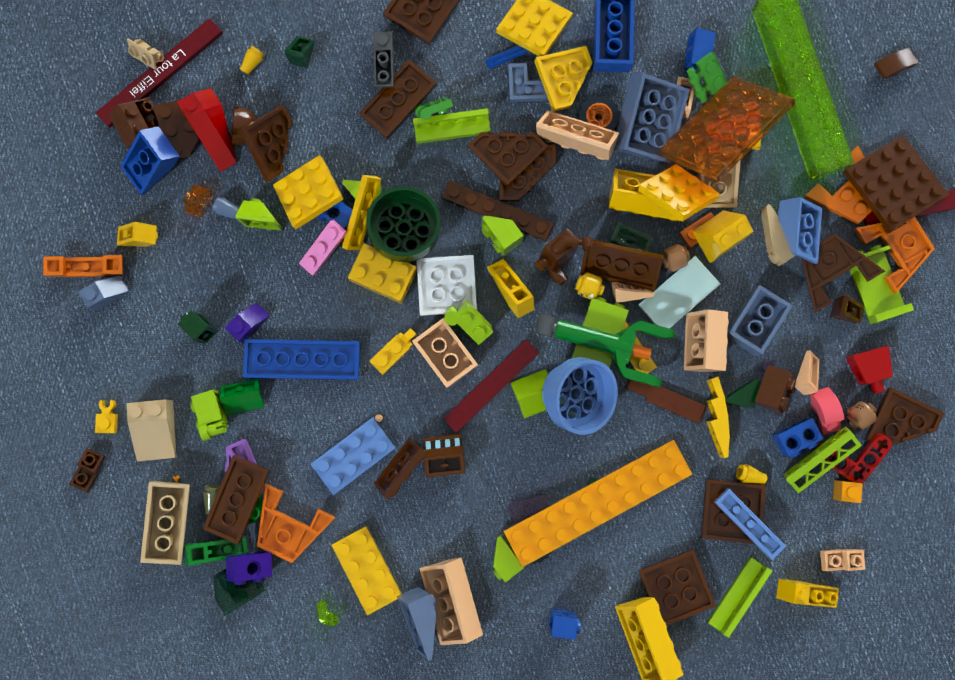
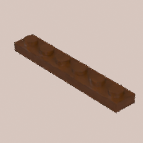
M450 180L442 196L443 200L482 216L513 220L521 232L545 242L553 226V223Z

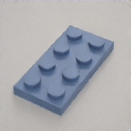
M372 417L312 462L311 466L330 492L335 495L396 449V447L374 417Z

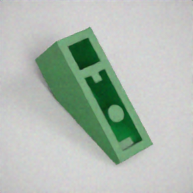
M243 536L240 544L226 539L184 544V565L191 566L226 560V556L248 553L246 536Z

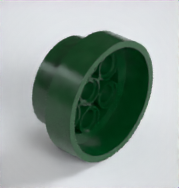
M404 186L388 189L377 196L368 209L366 226L370 242L376 251L387 259L396 262L418 260L426 256L439 239L441 224L439 210L435 202L421 190ZM397 211L402 213L398 217L392 215L394 212ZM413 214H419L420 218L413 219L411 216ZM389 226L390 229L387 231H382L381 227ZM402 228L409 229L407 233H401L399 230ZM421 230H425L428 232V234L422 236L419 235L418 232ZM391 242L398 244L394 248L388 247V244ZM413 244L416 246V249L409 250L407 246Z

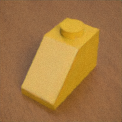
M139 222L119 226L117 246L148 247L155 245L158 239L157 226Z

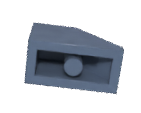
M118 275L96 281L78 292L87 308L98 311L130 291L122 277Z

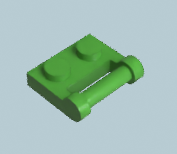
M443 97L416 107L415 114L424 120H428L433 113L440 115L449 112V108L453 107L450 98Z

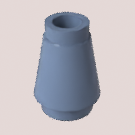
M218 197L212 210L218 215L236 219L239 207L225 197Z

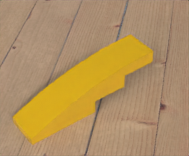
M714 377L706 380L713 399L706 401L713 419L706 421L719 457L727 458L729 456L730 439L728 412L719 377Z

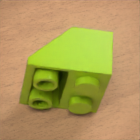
M492 216L482 217L481 231L487 239L489 237L492 239V246L498 254L501 252L505 256L522 244L524 235L513 220Z

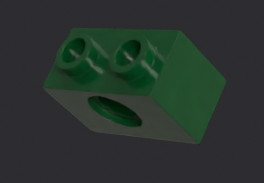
M192 310L184 313L180 318L181 321L178 323L194 341L206 344L218 332L203 315Z

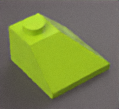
M259 199L243 200L236 213L235 218L245 227L282 231L283 227Z

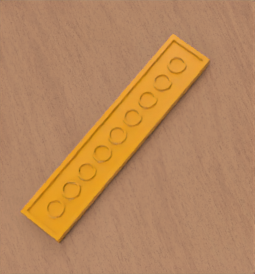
M671 440L509 527L503 532L521 567H524L692 475V472L674 440Z

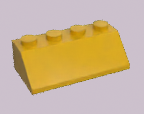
M614 168L609 195V209L681 221L638 191L641 183L656 175Z
M643 597L616 605V612L641 679L676 680L683 676L681 663L674 651V644L668 635L666 623L662 619L659 604L655 597Z

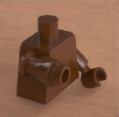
M567 228L545 245L539 259L535 262L536 267L540 271L547 269L553 282L561 286L568 280L561 266L572 259L579 245H582L584 251L592 250L593 241L588 236L579 239Z

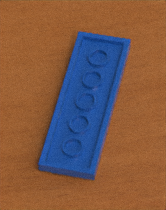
M244 339L243 378L359 380L360 341Z

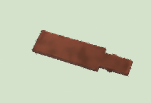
M628 380L625 387L636 392L638 395L645 396V401L700 424L707 408L704 404L662 386L659 388Z

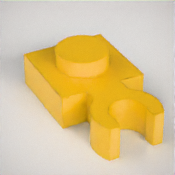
M100 400L99 408L102 410V413L96 414L95 433H117L118 414H113V410L116 408V401L110 400V406L107 408L105 400Z

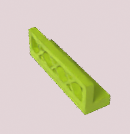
M488 108L431 116L428 120L413 118L417 144L477 136L481 132H489L490 134Z
M845 426L782 475L799 494L862 445ZM849 440L855 443L849 449L841 448ZM837 451V456L833 461L825 460ZM821 463L820 471H818L817 473L809 472L811 469H813L815 466ZM805 475V482L797 486L794 482Z
M749 556L706 622L729 638L772 573V570Z

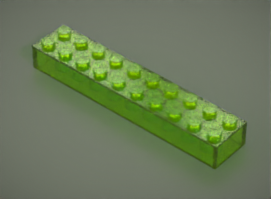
M757 0L752 8V12L810 181L844 171L846 168L854 165V161L798 0Z

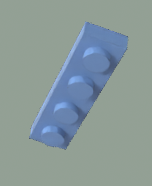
M729 488L714 501L769 559L773 560L786 547Z

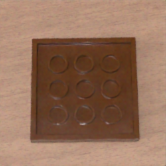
M901 135L843 171L844 175L888 233L949 195L904 135Z

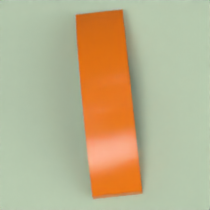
M123 255L65 258L64 256L43 257V276L104 277L123 274Z

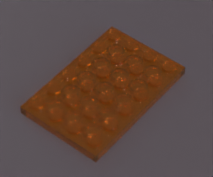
M732 77L727 82L728 84L723 86L659 150L660 156L719 182L795 105L793 97Z

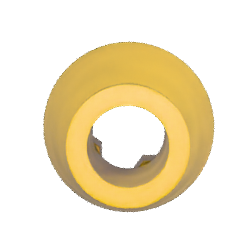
M253 46L250 49L247 48L239 69L249 75L264 60L262 58L265 54Z
M740 464L736 471V478L742 483L764 485L767 481V474L748 464Z

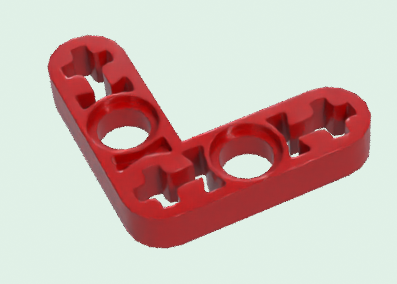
M877 434L854 461L846 457V465L844 467L838 468L834 466L833 469L852 482L863 483L890 451L892 441L884 434ZM879 440H884L886 445L884 447L879 446L877 442ZM824 442L819 443V445L816 446L815 449L818 448ZM872 447H873L875 450L877 449L878 452H880L879 455H878L876 452H874L873 450H871ZM837 451L831 454L833 455L832 458L828 456L825 460L833 461L837 456L835 454ZM867 454H873L875 460L870 464L864 462V457ZM862 463L867 468V470L862 468L859 464ZM860 471L861 477L856 476L854 478L853 472Z

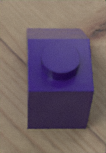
M255 303L237 314L225 329L237 341L244 343V339H249L270 315Z

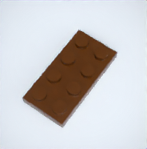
M408 59L395 73L394 87H382L359 112V115L388 139L437 86V83Z
M592 239V250L584 251L580 274L583 275L588 272L604 280L655 291L664 255Z
M233 455L203 530L233 543L240 544L270 470Z

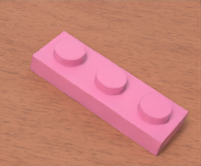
M330 220L299 264L312 276L316 275L348 232L335 220Z

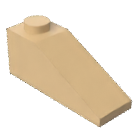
M768 204L761 210L766 248L771 262L779 267L796 255L792 254L778 220V215L771 205Z

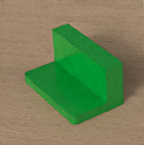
M259 378L221 386L220 401L227 415L264 407L260 394L261 383Z

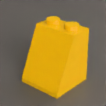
M723 210L692 232L709 263H712L742 243L754 231L746 215Z

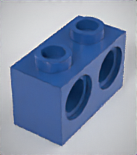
M805 418L772 435L781 454L791 458L802 453L800 450L806 447L811 449L818 446V441L823 439L813 418ZM806 429L810 432L809 439L804 437ZM788 438H791L793 441L791 448L786 443Z

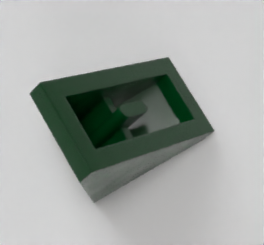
M297 36L285 49V55L289 63L308 68L315 40Z
M758 378L750 380L725 396L726 404L747 409L755 408V399L760 382Z

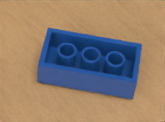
M594 0L593 71H631L634 55L635 0Z

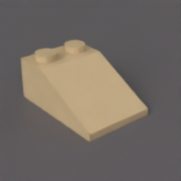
M698 148V179L720 193L718 200L705 208H737L741 150L739 148Z
M165 399L127 403L128 426L137 461L177 458L173 400Z

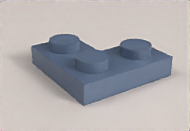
M527 63L508 64L510 102L547 101L542 81H528Z

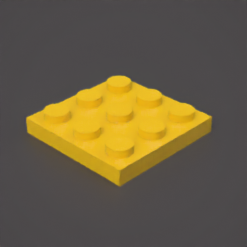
M517 0L496 28V33L539 57L547 55L572 19L573 12L550 0Z
M318 155L273 184L291 225L295 229L300 228L344 200L321 155Z
M677 164L641 183L638 189L639 192L681 221L686 220L717 201L720 195L712 187L706 185Z

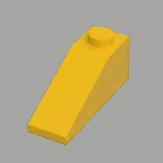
M504 259L487 267L506 303L517 318L534 310V296Z

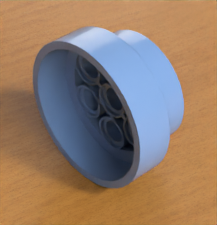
M575 357L558 365L548 374L543 385L542 398L548 415L558 427L575 434L587 435L601 429L611 418L617 404L618 387L614 374L604 363L584 357Z

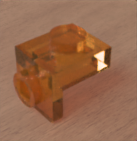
M193 184L184 198L185 212L203 217L204 206L212 196V191Z

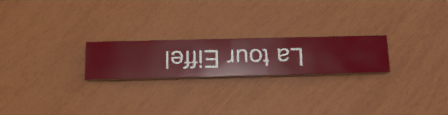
M209 18L165 54L164 60L156 63L157 70L151 67L95 113L111 128L114 124L108 114L118 104L147 98L218 39L223 32Z

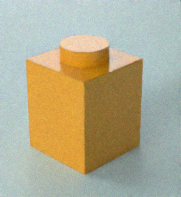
M834 480L833 500L861 503L863 484Z

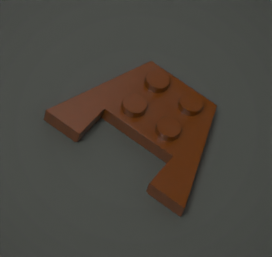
M835 233L820 242L817 264L801 258L815 313L832 303L822 286L857 266L867 282L885 272V270Z

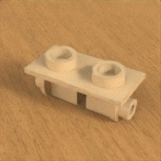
M129 38L127 39L130 55L157 70L156 63L164 60L163 53L155 48H151L150 45L141 39L134 41Z

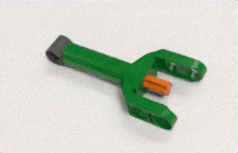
M540 314L535 333L552 337L554 334L556 339L610 353L622 378L660 388L662 380L656 376L626 368L631 355L649 360L652 353L651 348L634 344L636 338L635 331L663 339H674L676 331L640 320L617 334H611L561 319L557 321L555 317Z

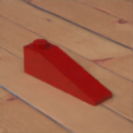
M212 88L194 92L177 102L179 109L219 171L222 172L235 165L237 162L223 107Z

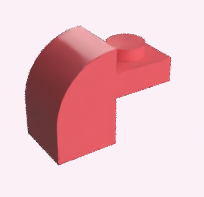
M826 387L818 390L817 393L810 394L811 408L818 415L820 433L826 435L841 430V421L844 420V413L838 398L832 390Z

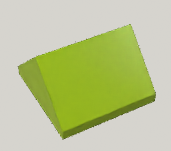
M546 369L510 383L524 418L547 410L542 398L543 385L548 376Z

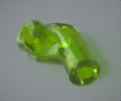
M326 601L316 602L319 621L330 627L336 626L339 619L335 614L327 610Z

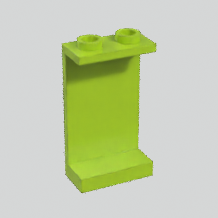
M880 244L869 248L870 252L864 253L863 250L859 251L885 270L884 273L869 282L866 281L857 266L850 270L869 323L874 324L913 311L912 303L904 305L900 292L898 291L896 294H893L884 280V277L892 273L885 255V251L891 249L890 245L882 247Z
M601 297L592 298L589 302L590 305L583 326L611 334H617L622 331L629 310L624 309L625 306L619 303H614L613 305L606 303L607 300ZM576 344L571 357H584L604 363L609 368L612 362L610 353Z

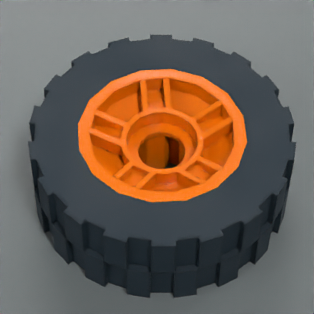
M598 95L597 97L593 96L585 100L584 104L580 107L577 119L615 131L620 120V111H618L617 104L615 105L612 99L610 100L606 96ZM596 115H598V117L602 119L598 121L595 119Z

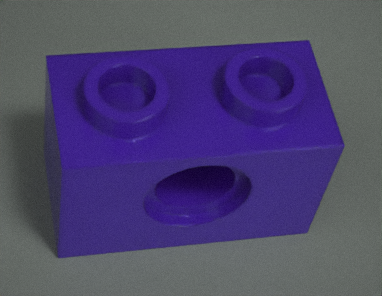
M261 551L226 556L227 581L234 582V585L247 584V580L252 579L253 582L265 581V577L272 576L271 552ZM250 564V565H251V570H250V572L248 573L247 568H248V565Z

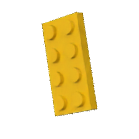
M367 526L331 545L367 615L397 600V596L402 595Z

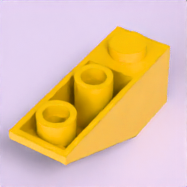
M779 579L776 598L793 604L837 608L839 588L796 580Z

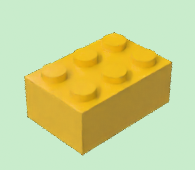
M364 243L348 279L357 285L402 304L417 273V267L408 262H396L387 259L378 253L374 247Z

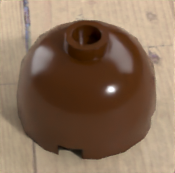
M234 106L232 145H246L239 129L256 120V116L249 109Z

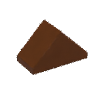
M843 295L834 299L830 318L860 324L864 305L848 295Z

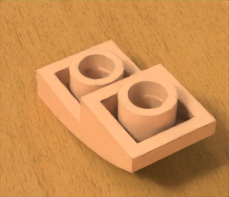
M863 549L820 551L822 571L865 570Z

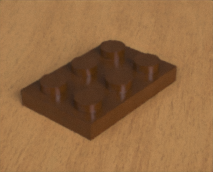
M411 438L407 439L374 482V485L385 498L390 500L392 496L399 492L402 483L409 479L412 470L422 462L426 452Z

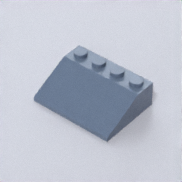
M645 73L631 74L617 128L619 135L614 150L671 164L690 89Z

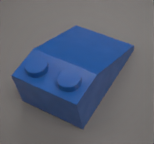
M153 127L139 130L120 167L140 195H144L174 167L180 155L161 129Z

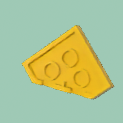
M587 46L535 58L534 63L553 112L572 106L593 63Z

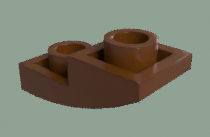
M907 48L875 62L874 66L878 70L879 75L886 79L896 76L903 70L915 67L919 62L911 50Z
M86 448L77 464L79 467L69 485L89 493L99 474L105 456Z

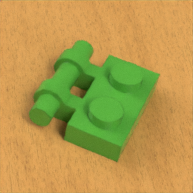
M709 52L695 63L698 70L695 71L693 67L687 70L688 80L690 84H693L695 88L694 93L701 103L708 100L706 96L707 91L709 94L714 95L728 85L718 60L712 52ZM701 77H702V79H703V81H704V84H702V85H701V83H700Z

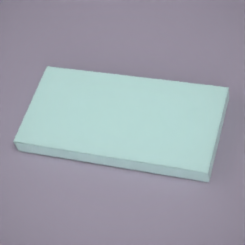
M694 256L688 261L686 267L679 269L654 291V297L644 299L637 306L653 324L671 328L686 313L715 290L720 283L701 261Z

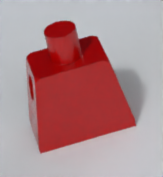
M888 346L846 357L860 385L870 383L873 394L885 391L882 380L893 376Z

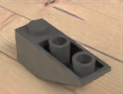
M373 32L374 87H394L392 32Z

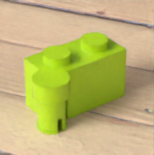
M467 299L458 306V309L453 305L446 309L444 315L445 322L451 326L458 324L478 345L493 333L492 325Z
M213 389L191 396L192 402H190L192 411L196 413V426L201 439L206 441L212 439V436L226 433V428L229 427L224 407L220 401L219 391Z

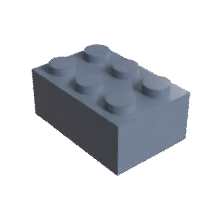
M761 285L754 287L727 328V338L754 356L762 355L789 313L792 305Z

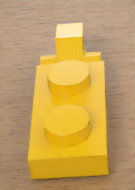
M411 328L404 335L400 332L369 362L384 375L410 350V347L413 345L410 341L417 334Z

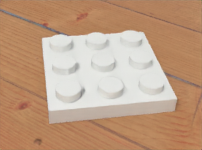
M473 255L420 258L417 260L420 316L444 315L449 306L453 305L458 309V306L465 299L477 309Z

